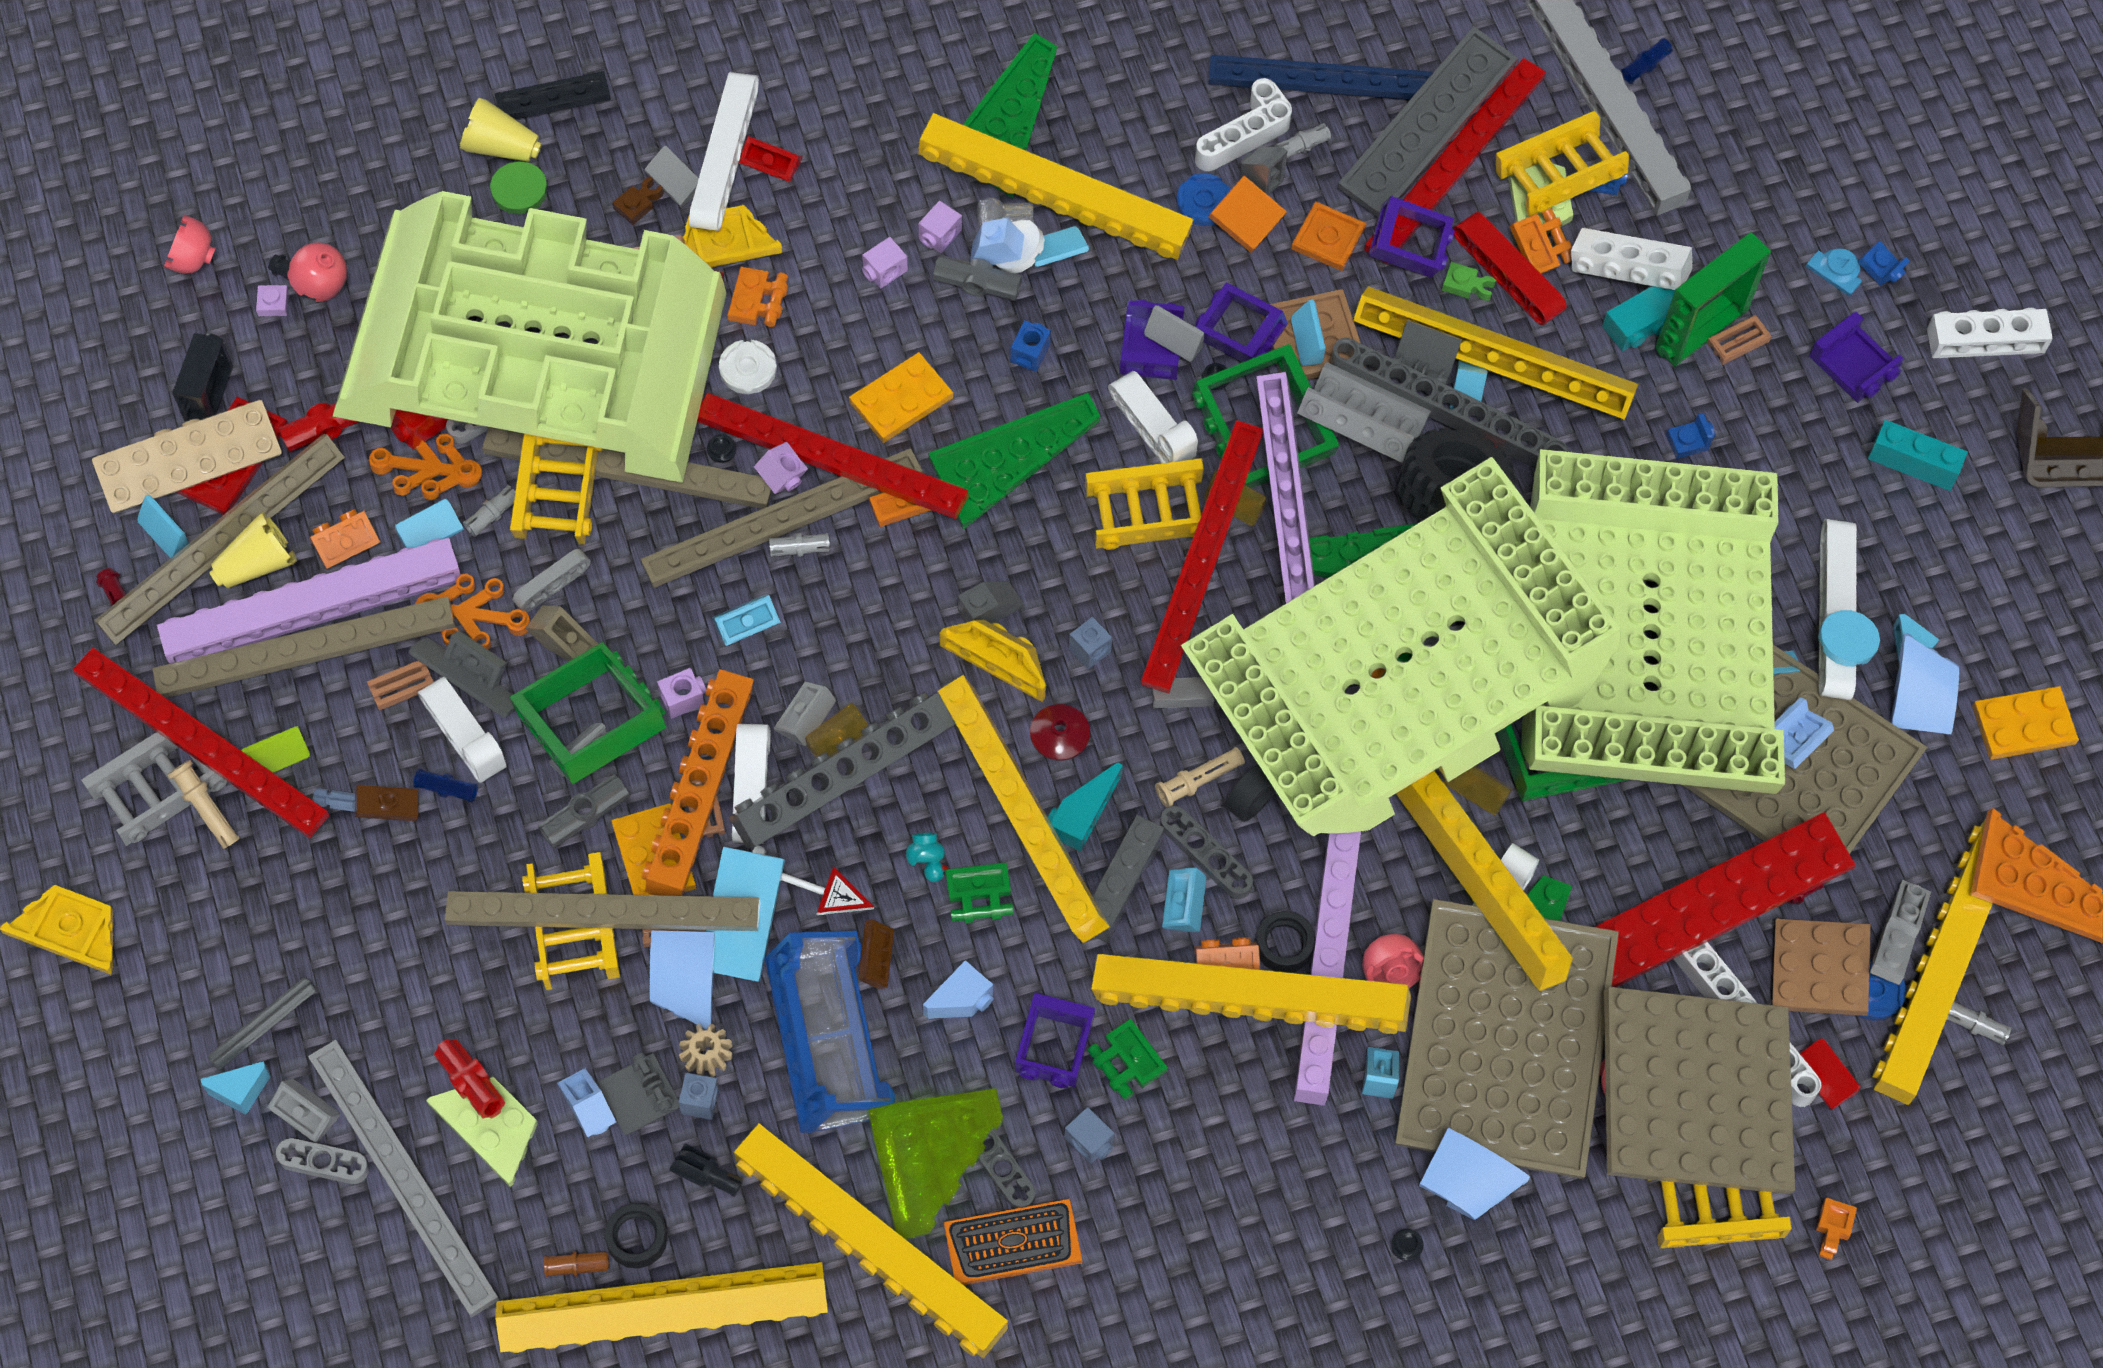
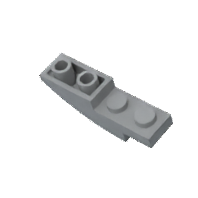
M1904 880L1901 881L1872 959L1873 965L1870 973L1900 985L1906 972L1915 938L1922 925L1931 891Z

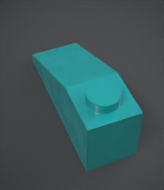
M1117 762L1064 798L1058 809L1052 808L1048 819L1062 843L1082 852L1122 777V764Z

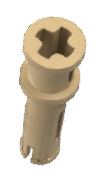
M1234 747L1232 750L1189 772L1181 770L1171 780L1165 783H1156V793L1166 808L1173 806L1174 801L1186 795L1193 796L1198 787L1245 764L1244 757L1241 751ZM1222 763L1224 764L1223 766H1221V767L1215 769L1214 771H1212V772H1210V773H1208V774H1205V772H1207L1208 770H1210V769H1212V768H1214V767H1216V766H1218V765H1220V764H1222ZM1179 787L1177 790L1173 792L1171 791L1172 789Z
M188 760L169 772L167 777L175 781L183 793L182 798L184 801L192 803L220 843L222 849H225L236 842L239 836L232 829L206 791L208 789L207 783L199 779L191 767L193 763L191 760Z

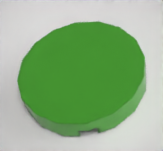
M520 161L508 163L499 168L493 175L490 184L492 197L496 205L507 213L519 215L527 213L529 208L537 209L546 199L548 191L543 172L531 163Z

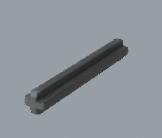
M302 978L211 1052L208 1055V1059L212 1065L218 1070L222 1069L315 992L313 984L308 979Z

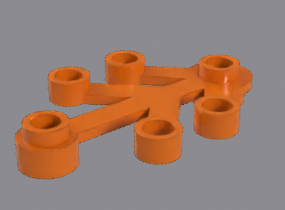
M450 434L439 435L436 438L437 450L440 453L446 454L452 464L442 463L427 445L426 441H421L420 445L414 448L423 460L394 456L384 448L373 450L369 456L370 468L372 472L378 475L387 474L393 468L418 471L409 477L399 475L393 479V490L397 495L401 496L407 495L411 489L422 484L423 497L428 500H434L439 497L440 493L456 485L471 488L477 485L482 477L481 466L477 462L465 460L455 448L454 439ZM444 442L449 443L448 445H441ZM438 475L447 476L438 482L430 480ZM400 484H406L404 487H398ZM430 488H434V489H435V490H433V491H426L427 489H430Z
M462 574L457 578L454 586L439 595L435 593L423 594L417 599L415 604L447 596L451 602L462 594H470L475 589L474 579L469 574ZM497 578L488 580L484 590L461 604H451L453 616L459 621L469 637L476 642L479 639H486V643L481 646L487 650L491 646L490 637L486 632L480 631L474 621L506 625L508 631L515 636L526 634L528 631L525 628L530 622L529 615L524 610L515 609L510 613L478 608L492 599L500 598L504 594L503 583ZM464 581L471 582L467 587L460 586ZM492 586L500 587L498 591H490ZM516 617L523 618L522 621L518 623L512 621ZM457 628L440 631L446 646H448L450 641L447 637L458 631Z

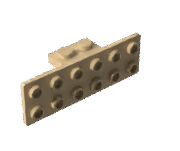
M262 400L203 420L193 419L182 424L183 427L174 430L169 428L158 431L154 434V437L92 458L111 512L118 513L143 503L144 497L147 495L155 500L280 456L282 452Z

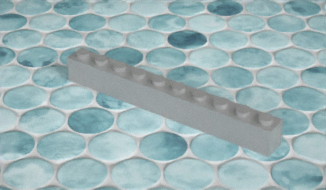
M1526 0L1527 8L1591 111L1595 110L1599 115L1600 126L1618 154L1624 151L1628 152V171L1655 215L1658 216L1685 205L1691 191L1689 180L1687 177L1682 176L1677 168L1674 156L1669 155L1664 147L1661 135L1654 131L1647 113L1642 111L1637 104L1634 92L1625 85L1622 73L1619 69H1615L1610 61L1607 49L1602 48L1597 40L1594 28L1589 27L1585 21L1582 9L1576 6L1573 0Z

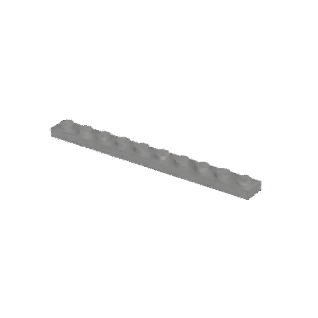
M334 1040L309 1055L311 1063L470 1317H474L499 1301L498 1296L338 1042Z

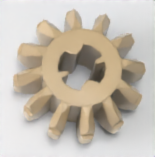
M698 1023L696 1026L697 1033L695 1034L687 1030L685 1034L688 1040L680 1041L679 1046L683 1050L679 1054L680 1060L687 1062L685 1067L688 1072L696 1069L697 1075L703 1076L704 1072L709 1070V1075L714 1077L716 1075L715 1068L717 1067L725 1071L727 1067L724 1061L732 1059V1052L729 1051L732 1047V1041L725 1039L726 1031L724 1029L715 1032V1025L711 1023L707 1030H703L702 1025ZM706 1047H711V1050H707L706 1054H701V1051H705Z

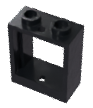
M193 334L172 392L183 420L186 422L193 419L203 420L217 415L233 370L224 341L215 334Z

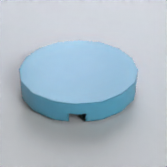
M1840 610L1830 614L1822 623L1818 635L1819 643L1821 641L1822 650L1825 655L1835 663L1847 667L1868 663L1876 654L1880 643L1879 632L1874 623L1863 614L1852 610Z

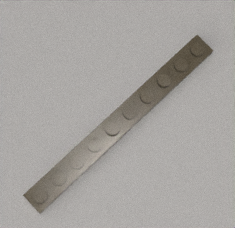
M489 427L482 447L483 454L520 461L524 433ZM545 443L544 446H540L539 456L544 460L585 463L587 447ZM603 449L598 451L595 476L760 509L769 506L772 495L771 488L761 476L687 462L683 483L625 472L624 452Z
M327 434L321 435L95 619L94 622L112 644H118L211 568V563L259 514L264 512L266 518H272L345 457Z
M911 448L885 458L923 473ZM839 477L641 559V564L652 587L655 588L767 542L769 538H777L884 492L845 477Z
M447 596L154 667L153 674L156 692L165 698L453 629L456 626L451 602Z
M448 891L445 922L447 925L758 931L759 897Z

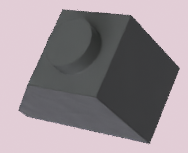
M1259 147L1253 154L1248 153L1240 163V179L1246 176L1267 195L1271 194L1284 180L1288 151L1284 147Z
M1009 581L982 582L958 595V612L965 623L984 619L992 624L1024 607V603Z

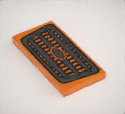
M1070 1199L944 1222L953 1277L962 1285L1082 1263Z

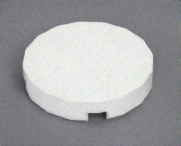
M1019 220L1012 222L1024 234L1021 260L995 264L998 268L1015 274L1023 272L1036 262L1034 258L1038 253L1041 255L1045 239L1042 231L1032 221Z
M736 341L726 347L720 356L719 372L721 380L729 389L737 393L753 394L761 392L769 387L775 378L777 365L774 353L767 345L760 341Z

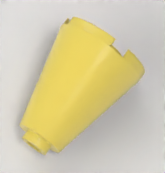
M478 98L469 116L468 127L464 129L460 149L465 152L529 162L531 157L536 159L542 143L538 142L539 136L488 100Z
M262 512L211 563L213 570L209 573L219 587L224 585L226 588H230L288 567L297 562V558L293 550L289 553L286 551L285 548L288 541L270 517L266 518V514Z

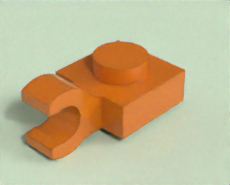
M1825 1198L1816 1231L1825 1233L1819 1252L1820 1257L1832 1260L1833 1254L1835 1255L1837 1252L1839 1239H1849L1857 1207Z

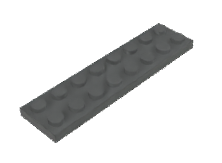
M1473 26L1341 179L1337 188L1379 218L1382 204L1390 196L1402 198L1514 67L1518 57Z

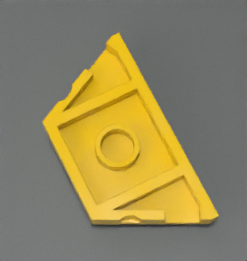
M745 205L726 208L719 231L692 228L689 225L688 216L685 235L682 236L685 240V245L710 267L782 253L781 243L778 240L775 241L767 233V228L760 221L754 219L753 214Z
M54 885L43 893L39 900L31 902L22 909L24 911L23 914L9 924L6 921L0 927V931L10 937L110 975L113 971V909L110 905Z

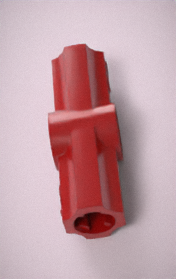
M320 403L311 407L307 411L306 416L281 426L278 430L288 451L291 452L314 442L323 434H327L333 440L341 434L343 428L359 421L333 417L336 403L331 405Z
M446 1039L439 1043L437 1050L433 1054L448 1074L450 1082L461 1098H467L482 1119H492L499 1115L502 1107L505 1105L504 1099L490 1082V1078L476 1058L472 1059L457 1039Z

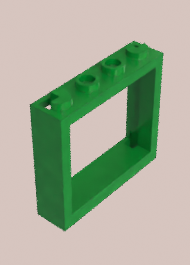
M1752 232L1675 289L1655 347L1659 355L1665 357L1674 367L1705 345L1708 338L1720 333L1748 312L1771 254V250ZM1722 292L1720 296H1718L1716 299H1714L1712 302H1710L1707 306H1705L1698 312L1700 307H1702L1704 304H1706L1708 301H1710L1712 298H1714L1716 295Z
M1290 344L1195 382L1192 390L1193 393H1191L1195 400L1194 405L1197 409H1201L1205 417L1203 419L1204 426L1210 435L1213 434L1217 442L1216 451L1221 460L1231 433L1210 390L1278 363L1281 371L1286 372L1290 390L1300 407L1308 387L1311 388ZM1306 417L1304 418L1317 446L1298 453L1300 469L1335 455L1340 446L1331 429ZM1268 466L1249 473L1243 492L1270 481Z
M603 642L509 697L519 719L572 785L667 728L662 717L666 713L660 706L658 699H651V694L643 682L639 684L636 682L637 677L629 665L624 667L618 652L612 653ZM608 671L641 710V713L571 755L538 712Z
M1511 724L1497 732L1521 802L1630 780L1560 772H1546L1529 776Z

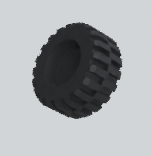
M1441 428L1439 431L1433 429L1419 435L1410 443L1398 476L1397 489L1404 506L1407 509H1411L1412 515L1417 519L1425 520L1446 507L1441 487L1490 457L1494 458L1513 485H1515L1516 473L1510 458H1506V453L1501 447H1495V443L1490 439L1485 440L1481 438L1480 434L1475 432L1473 434L1467 433L1464 429L1459 428L1456 430Z

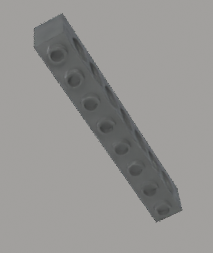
M926 692L917 695L910 700L912 706L905 710L902 707H898L885 715L887 721L878 725L877 722H874L861 730L863 734L856 740L849 737L836 745L838 751L831 755L824 752L812 759L811 763L813 766L805 771L800 767L785 776L788 780L780 786L773 783L761 790L762 797L754 802L749 798L736 805L734 808L737 812L729 816V819L746 848L749 849L760 845L955 725L956 723L939 693L927 695ZM914 714L921 721L919 729H915L911 723V718ZM889 729L896 735L894 745L887 740V731ZM864 744L869 746L872 752L869 760L865 759L862 755ZM839 759L844 761L847 766L845 775H841L837 770ZM814 775H817L822 782L819 791L814 789L811 783ZM789 790L793 791L797 798L794 806L789 805L786 800V794ZM763 806H767L771 811V818L768 822L763 820L760 814Z

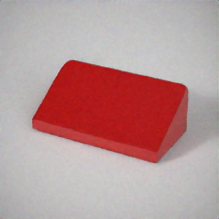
M747 136L739 163L790 182L803 156Z
M1820 1038L1800 1053L1818 1075L1821 1081V1089L1818 1094L1830 1110L1835 1109L1856 1095L1860 1090V1085L1824 1038Z

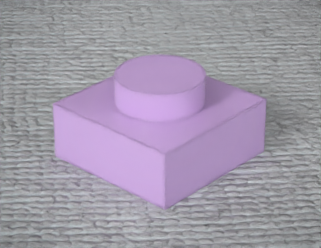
M287 285L258 286L256 305L258 316H287L289 296Z

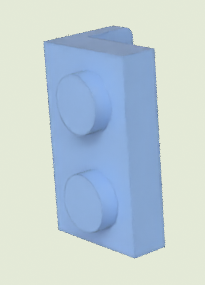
M1802 697L1794 704L1788 706L1785 712L1774 722L1775 729L1784 730V764L1794 769L1834 731L1833 723L1809 711L1807 700Z

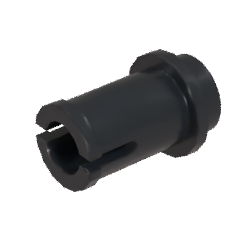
M275 254L269 262L268 269L272 272V275H281L288 279L287 273L290 261L286 260V256L283 254L280 256Z

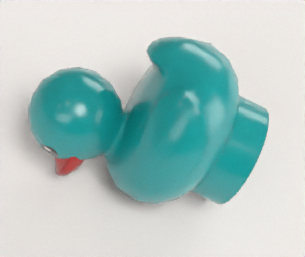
M937 833L912 834L913 843L906 849L908 863L913 867L916 863H928L924 868L926 879L930 882H939L943 879L945 871L949 867L940 863L944 858L945 850L943 845L937 842Z

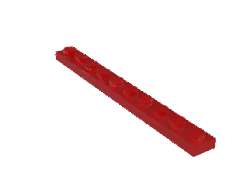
M1523 58L1403 200L1433 211L1543 81L1546 71ZM1397 214L1389 245L1401 249L1422 223ZM1374 234L1365 244L1364 250L1368 253Z
M708 392L701 402L697 419L699 423L768 449L788 442L802 462L953 519L957 518L969 497L968 490Z
M1238 420L1235 422L1141 679V685L1170 694L1185 652L1181 645L1189 641L1263 437V428Z
M92 647L72 669L76 676L310 839L329 817L328 811L95 648Z

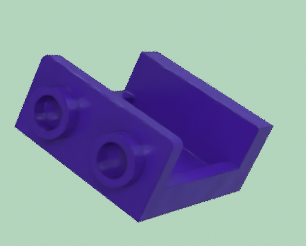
M1146 300L1127 301L1119 374L1126 375L1131 371H1135L1142 377L1177 380L1179 355L1146 337L1144 332L1155 305L1160 306L1182 320L1185 307L1174 303H1150Z
M1855 311L1817 340L1809 357L1847 394L1859 403L1866 396L1872 398L1881 389V384L1885 381L1890 383L1895 380L1902 371L1900 366L1904 358L1899 354L1893 359L1860 328L1864 318Z

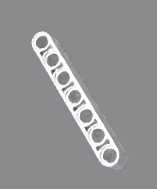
M729 72L690 209L689 225L692 228L719 231L721 228L757 98L759 85L757 75Z
M1825 519L1822 524L1820 534L1819 631L1822 623L1830 614L1840 610L1856 612V523ZM1820 641L1819 695L1851 700L1856 686V665L1855 667H1847L1835 663L1825 655Z
M1708 942L1674 958L1675 962L1705 998L1758 1004ZM1697 963H1705L1710 968V971L1701 970ZM1717 987H1725L1730 995H1722L1718 992ZM1790 1043L1792 1103L1799 1107H1805L1810 1105L1819 1093L1821 1081ZM1797 1084L1806 1085L1810 1090V1094L1802 1093L1798 1089Z

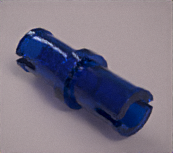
M1661 38L1647 51H1641L1637 55V59L1621 69L1623 79L1627 83L1633 84L1635 80L1647 71H1653L1658 62L1673 52L1671 43L1667 39Z
M418 769L413 780L414 788L433 791L444 798L452 796L473 802L478 792L477 783L455 779L453 775L448 773L439 775Z

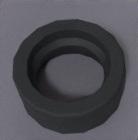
M1259 764L1244 774L1231 790L1225 802L1226 808L1242 822L1250 820L1260 812L1276 792Z
M1280 911L1272 913L1263 920L1258 928L1256 944L1259 945L1260 961L1274 972L1292 973L1300 970L1307 965L1313 954L1316 938L1313 927L1305 917L1296 912ZM1281 926L1295 929L1302 935L1303 949L1295 957H1278L1269 950L1267 945V937L1271 930Z
M638 1203L622 1206L612 1213L606 1223L604 1234L608 1251L614 1260L627 1268L635 1269L650 1266L657 1261L666 1249L668 1237L663 1218L659 1213L646 1204ZM633 1218H643L649 1221L655 1231V1239L652 1246L647 1251L639 1254L627 1253L622 1250L617 1241V1233L620 1226Z

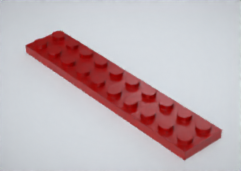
M1823 812L1595 926V928L1619 932L1611 987L1616 988L1682 955V953L1688 952L1854 869L1856 864L1827 814Z

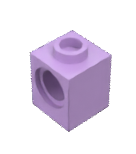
M939 200L918 223L920 241L926 247L934 248L942 253L962 231V215Z
M888 237L863 254L862 272L870 282L874 281L880 289L908 271L907 255L891 237Z
M788 442L768 450L754 466L774 494L785 489L788 492L795 489L802 482L800 477L808 470Z
M691 668L657 681L659 694L671 719L699 708L701 704H704L703 694L706 693L705 685L700 676H694ZM682 689L690 690L687 695L677 694Z

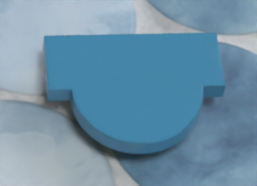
M1837 248L1829 250L1825 254L1818 250L1806 264L1808 269L1849 297L1862 283V280L1858 278L1860 272V264L1857 262L1858 258L1849 250Z

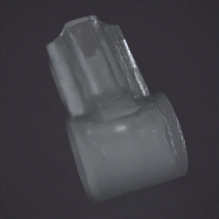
M995 198L983 199L977 204L978 230L983 222L1007 217L1011 222L1019 220L1033 222L1032 203L1002 204L1000 200Z

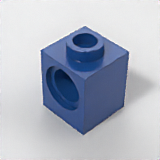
M1024 320L1011 346L1010 362L1037 372L1050 346L1051 330L1040 323H1031ZM1034 342L1037 345L1030 346L1027 345V343Z

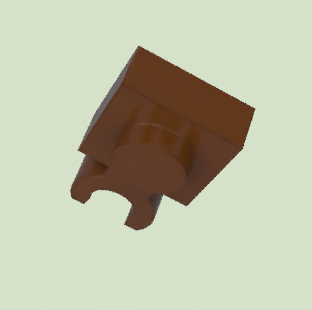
M650 176L642 182V188L637 190L634 186H631L613 201V209L631 225H634L653 209L651 201L658 200L663 196V187L660 185L657 189L650 190L649 188L654 185L653 178Z

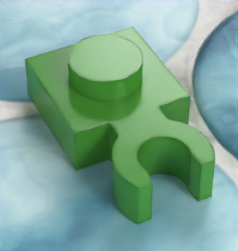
M1451 262L1442 291L1468 299L1472 292L1476 293L1480 299L1489 301L1492 292L1485 290L1483 287L1494 289L1496 279L1490 276L1479 278L1477 277V269Z

